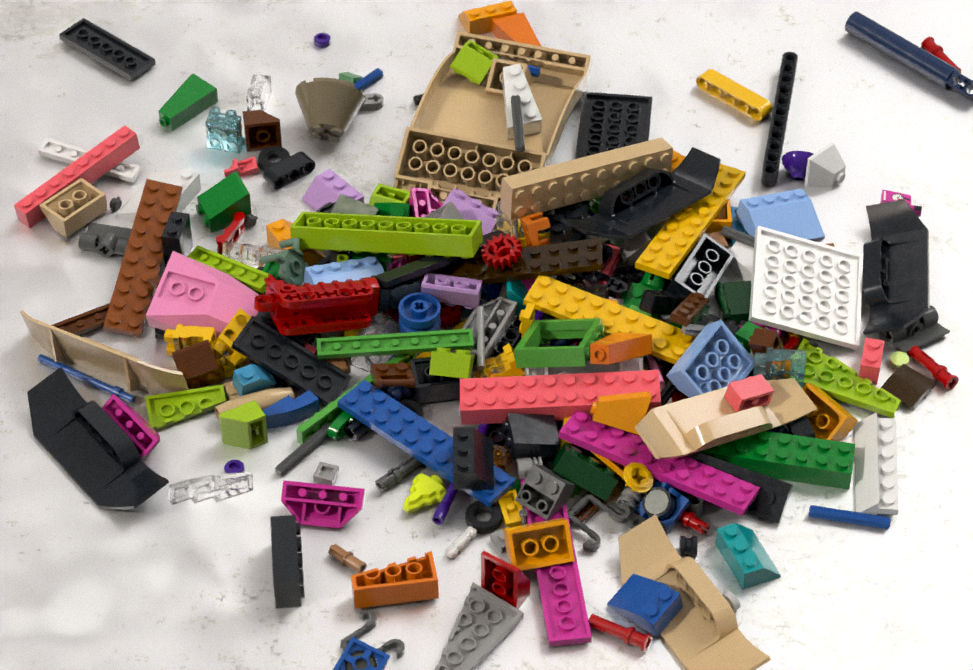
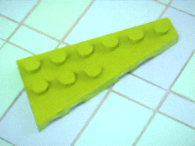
M805 338L791 361L790 372H785V374H790V379L795 378L802 388L808 382L818 386L831 398L893 419L901 404L900 399L883 388L878 389L871 384L872 381L867 378H861L855 370L835 357H828L821 348H814Z

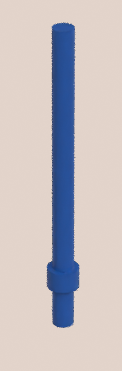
M40 354L38 356L39 362L55 369L61 367L66 374L106 391L111 396L115 394L120 399L130 403H134L136 400L134 395L125 392L121 387L111 386L65 364L54 362V359Z

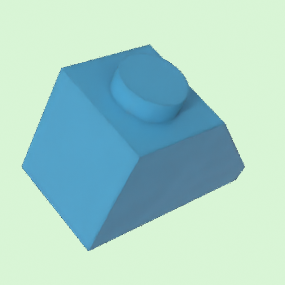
M249 364L234 370L232 384L238 394L242 396L276 384V381L271 372L264 367Z

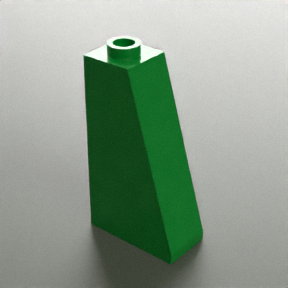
M194 73L191 74L160 108L159 122L161 126L172 132L218 102L217 88Z

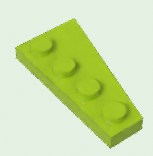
M223 385L145 396L149 425L155 431L214 410L215 406L226 402Z

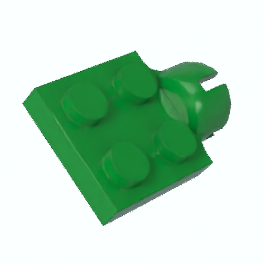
M645 272L640 283L632 282L622 306L627 308L631 305L639 307L645 289L662 290L665 278L657 275L654 277L651 273ZM652 314V318L658 320L661 314Z

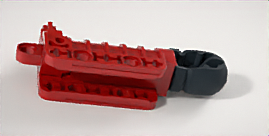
M269 274L268 278H264L266 294L258 295L254 298V309L259 312H270L279 333L286 336L363 329L370 327L371 316L377 315L378 310H386L388 307L398 309L400 301L405 296L421 292V281L418 277L385 288L378 284L375 278L376 275L355 281L352 279H347L344 282L333 280L331 283L318 282L311 285L310 283H304L303 285L296 286L295 284H285L283 280H276L272 274Z

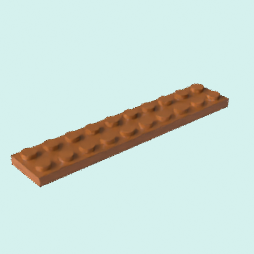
M146 179L103 330L141 338L146 321V313L155 289L146 282L147 279L158 277L164 257L161 236L171 211H177L183 187Z

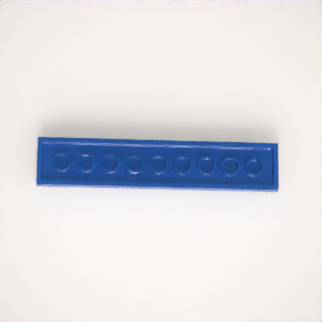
M363 380L338 400L339 408L453 483V437L380 389H375V386L366 380ZM494 465V490L464 491L486 506L491 507L516 484V479Z

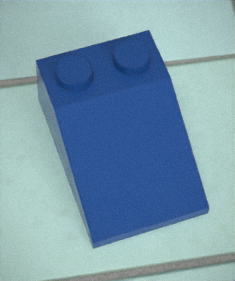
M632 574L607 603V606L655 637L661 634L683 608L681 596L678 592L661 582L636 574Z

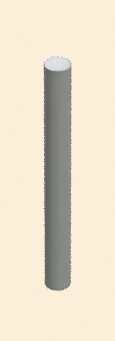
M478 306L476 308L477 369L484 370V307Z

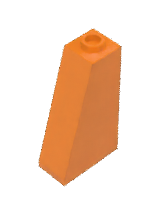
M524 12L492 19V34L496 38L541 46Z
M615 332L590 344V364H613L652 354V334Z

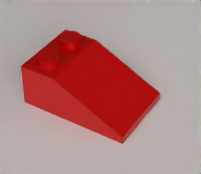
M485 551L481 553V587L519 609L530 596V580L519 568Z

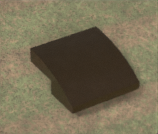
M903 364L886 380L881 388L900 399L901 404L914 411L923 398H927L937 383Z

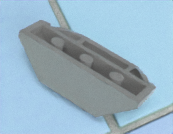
M503 297L495 298L494 301L480 305L484 307L485 358L494 356V345L510 320L514 317L517 308V302ZM474 308L462 329L472 328L474 349L468 350H470V353L477 355L476 308Z

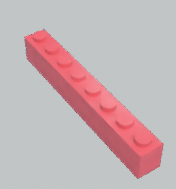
M124 125L14 204L18 220L28 228L40 222L46 217L40 209V204L80 178L90 184L95 182L140 149L137 134Z

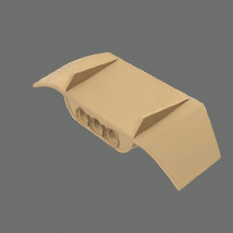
M23 310L20 311L30 334L46 351L53 355L54 362L68 361L127 384L128 391L130 392L142 390L149 394L157 395L189 390L182 372L148 364L127 353L33 319Z
M795 378L766 380L774 389L768 405L756 406L735 412L724 398L727 387L653 408L634 428L656 459L683 457L783 426L818 409Z
M656 514L618 537L622 586L632 574H636L661 582L680 594L683 608L659 636L685 670H756L771 660L770 656L756 648L741 633L731 605L696 561L689 556L682 558L668 539Z

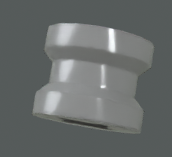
M625 488L616 501V505L621 510L623 504L628 505L631 514L635 511L636 505L640 503L641 495L636 491L631 492V488Z

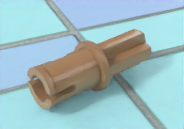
M337 544L330 546L329 555L340 561L343 567L347 566L357 574L365 571L367 564L355 557L353 552H347Z

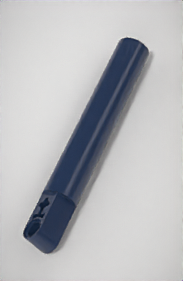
M858 11L853 12L849 16L845 24L846 32L944 89H952L973 101V94H970L971 90H973V80L962 75L959 69Z

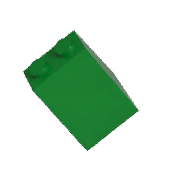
M233 172L197 197L198 205H196V211L198 215L202 216L204 226L208 227L211 233L229 227L234 220L236 212H243L245 216L252 214L250 193L238 172Z

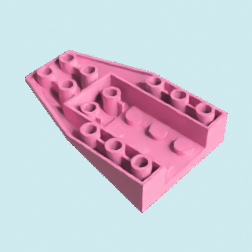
M173 251L146 313L148 326L164 331L166 329L175 330L177 324H183V326L215 327L217 339L239 308L251 317H255L259 311L254 309V298L259 294L229 274Z

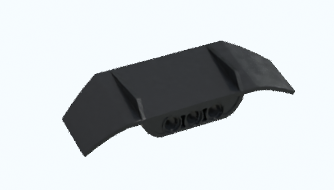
M692 147L681 164L672 173L665 170L648 168L607 190L601 198L599 213L584 219H561L560 222L587 235L612 239H631L711 194L721 160Z
M904 199L866 206L871 241L863 245L862 286L870 307V317L863 331L864 335L904 329L920 319L930 309L929 230Z
M61 367L27 392L34 438L98 508L111 510L136 509L169 483L168 479L152 471L141 460L131 438L97 402L93 400L86 402Z

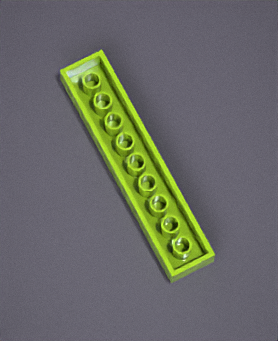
M301 212L290 227L291 239L296 237L300 239V250L317 249L318 251L335 250L336 252L353 251L354 253L371 252L372 254L381 252L389 253L390 255L400 253L409 256L419 254L429 257L437 255L468 259L474 257L483 242L481 220Z

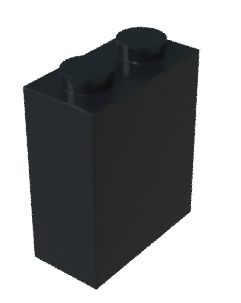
M173 211L170 213L161 236L165 268L173 251L184 256H188L191 253L193 242L188 213Z
M508 413L506 420L502 422V433H505V448H508L510 457L538 458L541 456V458H555L557 456L561 443L558 438L554 415Z

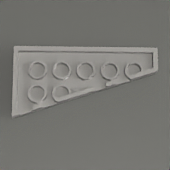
M473 582L435 670H475L524 618V612Z

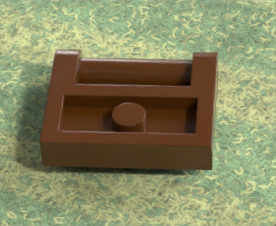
M410 363L371 364L370 371L375 389L401 386L415 388V377L412 374Z

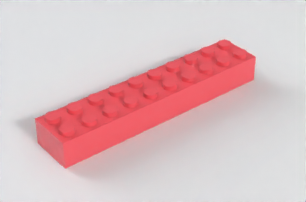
M659 370L460 379L461 424L502 423L506 420L508 413L554 415L555 421H562L565 417L572 416L575 411L584 412L592 416L590 409L593 401L597 402L598 396L644 391L651 392L652 397L647 410L648 413L651 409L661 406Z

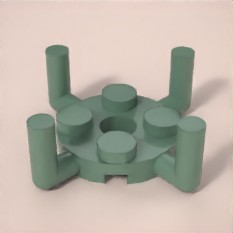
M296 237L279 242L280 248L292 246L291 249L281 251L280 254L275 253L259 258L261 264L277 261L280 265L278 275L287 284L299 286L304 282L305 267L309 266L307 262L304 263L302 257L305 256L299 250V238Z

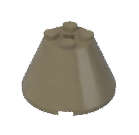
M313 78V81L308 83L304 80L295 89V95L311 137L313 139H328L332 142L339 141V138L344 135L365 103L366 97L362 89L359 91L355 88V84L335 78Z

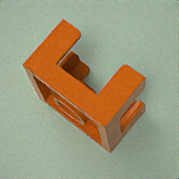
M541 211L520 217L527 247L550 244L548 238L540 240L538 233L540 230L550 228L549 219L547 217L543 218Z

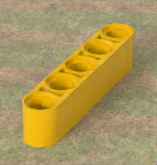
M708 69L696 78V84L701 90L754 120L761 121L773 111V106L769 100L713 69Z

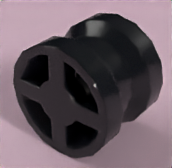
M680 536V556L691 554L692 557H697V536H692L691 538Z

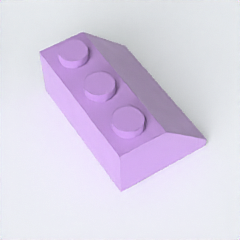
M328 169L314 178L302 200L313 210L317 211L329 202H336L340 194L363 203L364 196L334 171Z
M453 188L442 205L444 206L452 201L465 220H481L483 235L493 232L501 217V214L494 208H488L478 199H472L462 190H456L455 188Z
M426 273L421 283V292L435 296L439 302L445 303L447 306L463 305L465 308L474 309L480 303L483 280Z

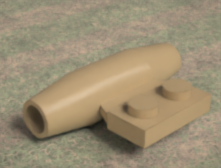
M232 381L223 383L224 392L229 401L215 406V414L219 421V414L253 400H256L263 411L288 395L295 399L291 387L266 388L240 396Z

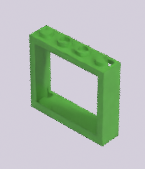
M601 318L534 320L514 349L516 368L586 366L590 360V344L605 336V326L602 325ZM583 338L579 346L538 347L543 339Z

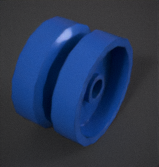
M418 292L411 293L400 301L398 315L401 333L440 331L441 306L435 296Z

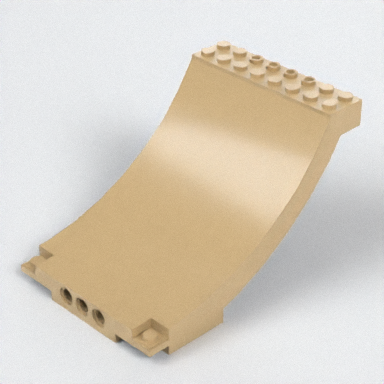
M458 31L453 51L446 56L437 68L421 98L411 126L406 127L394 174L395 182L393 187L409 192L411 187L429 189L432 195L442 204L453 188L462 190L472 199H478L488 208L497 210L501 214L499 221L505 222L509 218L500 209L502 178L550 166L566 122L573 108L583 96V92H586L593 64L591 55ZM469 39L501 58H493L490 74L480 85L470 82L467 77L455 73L450 68L453 60ZM519 63L542 117L541 132L524 136V152L515 151L514 138L507 140L502 83L503 67ZM528 65L540 68L539 77L531 76Z

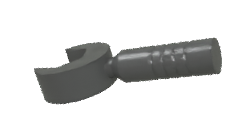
M607 503L606 506L616 514H625L624 511L613 503ZM637 514L631 515L626 521V530L633 529L634 525L641 524L646 519Z

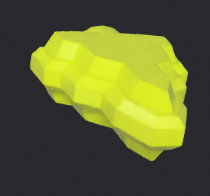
M423 473L418 474L412 480L413 485L409 489L410 495L405 499L403 510L410 513L419 510L424 505L429 506L435 502H441L446 493L443 481L437 475L429 477Z

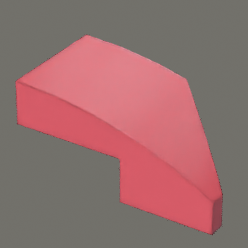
M255 156L241 161H237L234 158L232 166L224 170L226 177L233 172H238L240 177L260 173Z

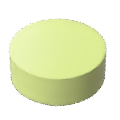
M893 352L890 355L889 364L896 370L903 364L908 366L909 356L904 352Z

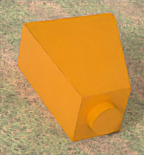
M644 391L598 396L597 402L593 401L590 409L592 420L639 435L634 427L647 413L652 398L651 392Z

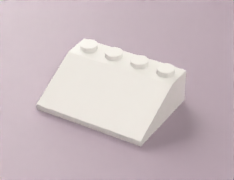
M185 168L157 170L148 178L183 187L176 212H182L201 190L200 174ZM146 181L118 211L116 217L134 223Z

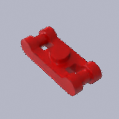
M236 212L233 222L229 227H226L223 235L216 237L218 254L227 255L245 232L246 223L244 222L245 214L243 212Z

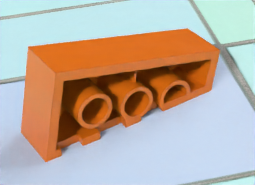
M432 551L425 553V556L421 558L410 557L407 558V562L398 565L394 562L388 564L385 569L379 570L375 568L351 576L355 609L439 598L438 577Z

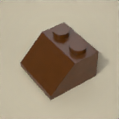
M262 110L242 111L247 152L261 151L270 146L282 147L280 119Z
M209 340L172 352L177 370L183 373L189 390L207 387L225 380L222 362Z

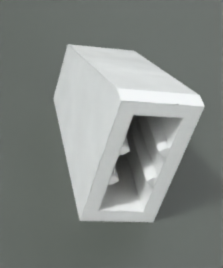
M736 241L732 247L728 248L729 251L735 254L728 267L743 281H751L752 283L754 248Z

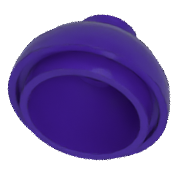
M789 151L782 156V164L792 174L791 179L805 180L807 161L813 153Z

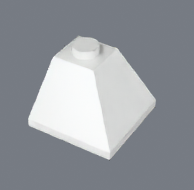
M829 143L808 158L804 184L806 187H834L845 179L846 165L834 143Z

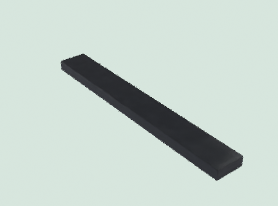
M496 230L483 235L482 244H487L486 240H492V236L497 238L501 233L503 236H506V233ZM482 244L480 245L476 254L481 253V250L483 249ZM427 256L378 274L375 278L378 284L389 288L464 258L456 256Z

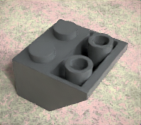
M533 464L515 501L544 519L550 520L567 503L576 485L544 465Z

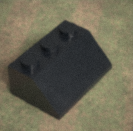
M431 357L410 360L412 374L415 377L414 396L418 404L460 398V379L464 378L429 375Z
M453 427V489L494 490L493 441L474 427Z

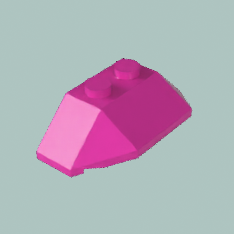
M411 187L409 204L411 205L410 217L423 218L442 207L443 204L432 195L429 189Z
M115 394L102 407L131 438L140 458L147 457L160 442V435L146 420Z
M283 480L281 502L292 515H295L300 525L341 529L363 509L365 489Z

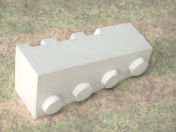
M520 63L503 67L502 83L507 140L514 138L511 108L512 95H519L521 98L524 136L541 132L542 117Z

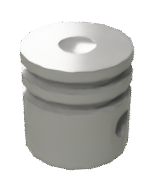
M541 456L538 459L536 457H533V459L531 457L517 458V478L526 479L533 464L543 465Z

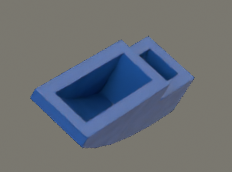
M308 390L295 399L288 395L264 409L267 429L291 425L312 417L316 412L320 411L319 398Z

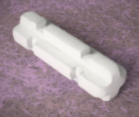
M469 526L464 531L465 533H462L452 543L453 545H450L445 550L446 556L454 559L458 552H461L471 542L470 540L477 536V530Z

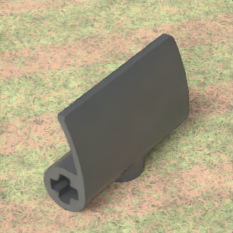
M90 223L87 233L80 234L79 249L96 251L104 257H110L112 254L124 256L132 229Z
M930 305V309L910 326L900 330L883 332V335L893 347L907 353L913 346L917 345L920 347L950 333V330L937 323L939 319L938 312L935 307Z

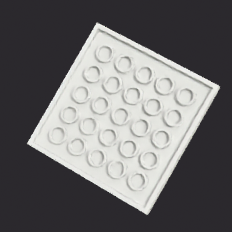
M758 226L755 230L749 321L857 350L860 346L863 255Z

